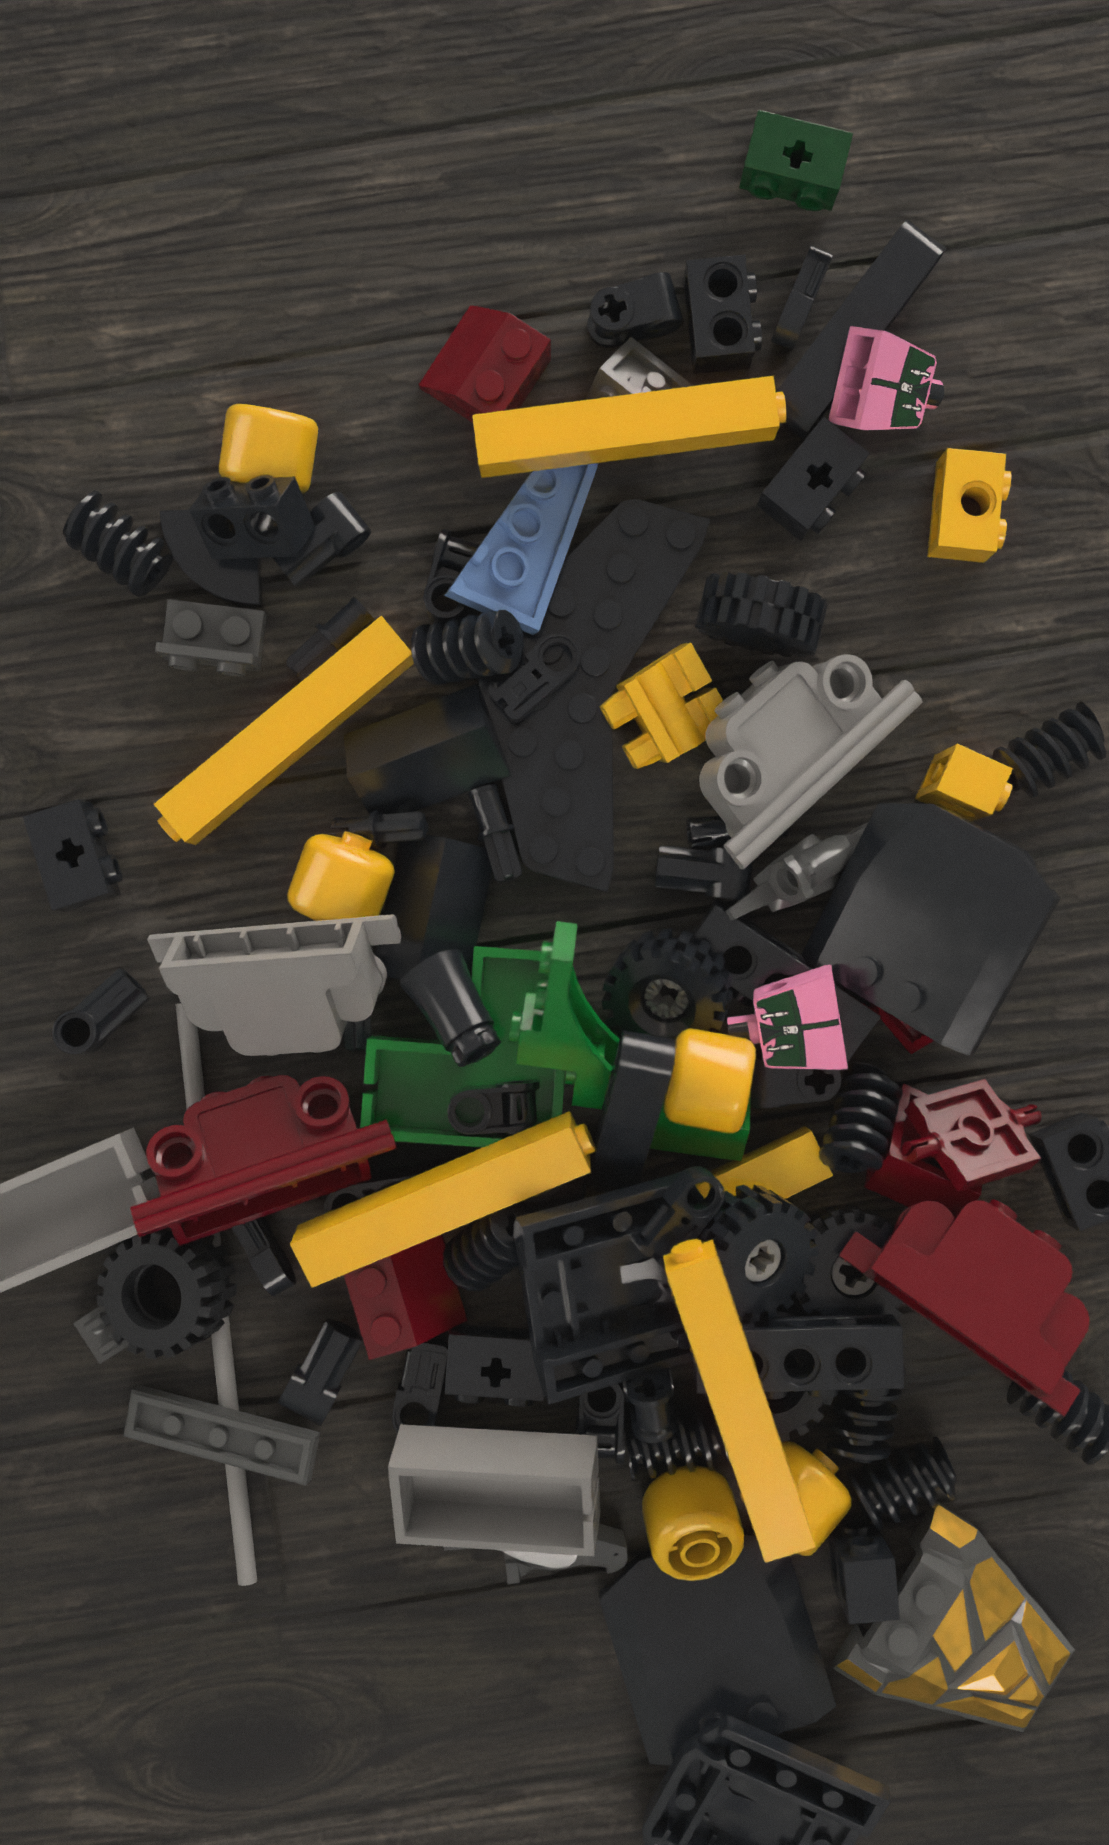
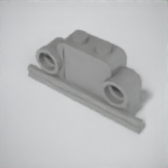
M843 654L814 666L799 661L778 667L774 661H770L751 675L749 680L753 685L740 695L739 692H736L723 700L715 708L714 711L718 716L708 725L705 737L709 749L716 757L707 761L700 772L699 784L705 798L725 822L726 830L731 839L723 847L740 869H745L923 703L921 697L914 691L909 681L902 680L886 696L881 698L872 686L873 681L869 667L857 656Z
M393 914L149 935L147 940L156 961L162 962L159 970L166 986L170 991L178 995L186 1016L194 1025L207 1031L223 1030L229 1045L240 1054L247 1056H274L304 1052L320 1053L333 1050L339 1046L348 1021L358 1022L367 1019L373 1012L378 995L383 990L387 978L386 967L373 954L371 946L400 943L401 932L399 927H397L396 916Z

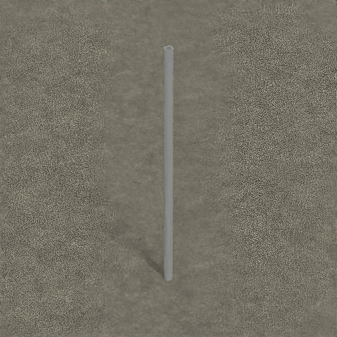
M178 1003L175 1006L186 1108L188 1109L192 1104L201 1101L205 1096L198 1027L188 1019L182 1004ZM220 1232L212 1234L215 1237L212 1242L215 1248L221 1245ZM229 1316L223 1318L225 1324L219 1331L211 1334L219 1406L239 1411ZM225 1464L238 1585L246 1586L257 1582L246 1469Z

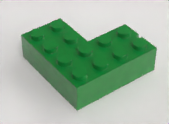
M474 946L472 981L484 1006L494 1021L493 1028L501 1040V1044L495 1048L494 1052L482 1060L459 1067L451 1052L445 1051L440 1040L371 1036L367 1038L364 1084H375L377 1081H379L378 1089H368L363 1093L360 1128L387 1119L394 1141L483 1148L514 1134L490 1133L467 1135L456 1131L449 1123L447 1115L449 1100L453 1093L463 1087L494 1085L499 1082L517 1080L540 1081V1088L535 1091L537 1121L543 1123L562 1115L565 1071L516 1064L519 1043L509 1042L513 1011L523 1013L526 992L536 993L538 979L548 980L549 974L539 973L541 951ZM517 1096V1117H521V1098ZM467 1097L458 1102L455 1111L460 1120L473 1123L482 1117L484 1107L476 1098Z

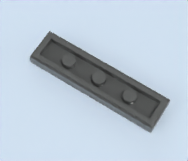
M138 1385L131 1390L123 1437L306 1486L312 1480L320 1432Z

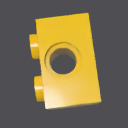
M947 448L936 462L927 557L985 563L997 552V549L1002 548L1006 537L1007 522L1006 519H1000L1002 501H1006L1011 486V472L1005 470L1006 454ZM969 497L977 501L981 509L980 516H972L966 513L962 508L961 498Z
M955 744L934 755L915 799L926 804H939L970 821L992 815L994 810L1000 812L1005 806L1012 791V784L1007 783L1013 768L960 744Z

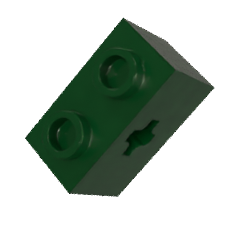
M758 110L739 188L748 190L751 195L759 199L771 200L780 198L795 202L797 206L804 210L820 211L825 209L832 211L840 190L853 133ZM790 163L798 164V169L790 167Z

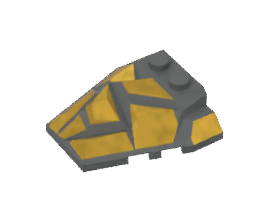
M937 1502L938 1507L932 1508L930 1506L908 1540L916 1556L897 1584L900 1620L873 1622L869 1630L860 1624H855L831 1662L832 1668L874 1695L1024 1732L1075 1649L1036 1600L1029 1595L1006 1563L995 1553L976 1526Z

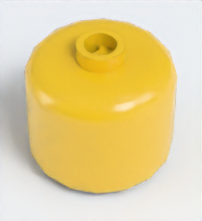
M248 404L231 405L227 410L219 473L221 477H227L231 481L248 483L251 479L261 475H271L274 478L295 476L303 495L308 491L311 483L318 426L313 419L295 413Z
M344 831L342 838L327 834L314 835L304 845L287 893V899L294 910L315 921L379 916L394 877V866L386 856L370 849L371 840L347 831Z
M693 1028L681 1031L676 1038L674 1065L664 1099V1113L669 1121L727 1134L738 1132L743 1125L749 1100L756 1057L754 1044L746 1038Z
M784 1441L781 1443L815 1543L814 1548L798 1552V1554L810 1556L817 1551L848 1513L852 1505V1499L848 1489L835 1476L839 1468L829 1457L817 1448L811 1454L795 1442ZM740 1491L741 1500L745 1504L742 1493Z
M685 1465L678 1466L674 1475H670L666 1471L650 1483L643 1496L642 1514L651 1555L661 1571L675 1579L696 1581L709 1579L721 1574L736 1562L744 1548V1530L732 1489L723 1475L717 1471H710L708 1467L697 1465L695 1472H689Z

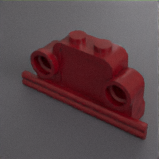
M267 1075L258 1077L248 1085L228 1092L217 1091L210 1093L186 1110L183 1118L184 1126L172 1125L158 1131L149 1141L146 1149V1158L151 1170L155 1174L161 1197L130 1207L138 1237L170 1227L180 1246L372 1179L368 1158L396 1149L387 1119L357 1129L350 1110V1101L346 1088L338 1080L326 1076L309 1079L299 1086L298 1082L290 1076L277 1075L273 1077Z
M994 1199L989 1203L980 1200L972 1201L959 1209L954 1215H952L947 1207L935 1201H923L912 1205L899 1215L895 1229L881 1249L855 1231L838 1257L1060 1415H1066L1081 1390L1062 1377L1064 1368L1085 1337L1090 1321L1085 1305L1077 1297L1063 1293L1071 1281L1072 1266L1068 1258L1060 1252L1062 1246L1057 1240L1037 1229L1032 1233L1016 1222L1018 1216L1012 1209Z

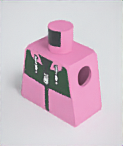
M850 326L828 420L833 424L860 430L917 428L922 423L925 409H936L944 397L943 383L933 379L937 364L935 356L890 332Z
M831 965L815 968L756 988L753 995L755 1014L727 1018L730 1036L746 1038L753 1044L761 1043L763 1061L767 1068L848 1069Z

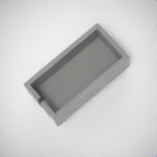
M134 1128L0 1184V1293L137 1235L130 1207L161 1197L155 1177L147 1180L144 1178L142 1172L149 1169L150 1166Z
M400 1424L388 1465L396 1543L595 1556L601 1512L598 1478V1436Z

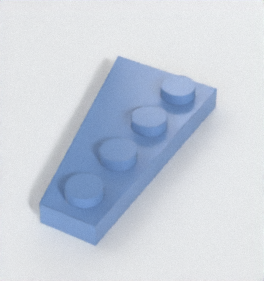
M599 463L532 471L444 596L482 613L493 612L496 615L498 610H507L514 615L522 631L531 635L539 632Z

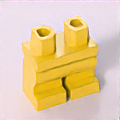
M692 643L678 645L632 677L616 685L618 692L599 706L612 729H617L633 718L639 726L642 734L622 745L624 753L633 768L639 769L656 761L669 763L681 754L697 747L706 741V729L711 721L718 716L714 710L723 699L716 688H704L689 698H684L690 692L697 691L712 682Z

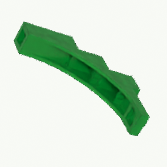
M556 921L554 942L543 941L539 973L549 974L548 980L538 979L536 993L526 992L523 1013L513 1011L509 1042L519 1043L516 1064L566 1071L564 1084L574 1085L573 1106L602 1109L620 1039L597 1016L586 1000L577 981L573 967V956L578 924ZM751 1093L749 1094L743 1125L738 1132L733 1134L673 1123L665 1116L663 1102L650 1149L742 1161L750 1132Z

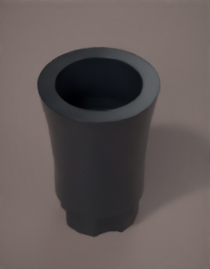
M450 949L437 953L417 964L402 978L400 982L401 988L420 1009L438 1036L445 1051L451 1052L459 1067L482 1060L494 1052L495 1048L501 1044V1040L493 1028L494 1021L484 1006L472 981L461 950Z

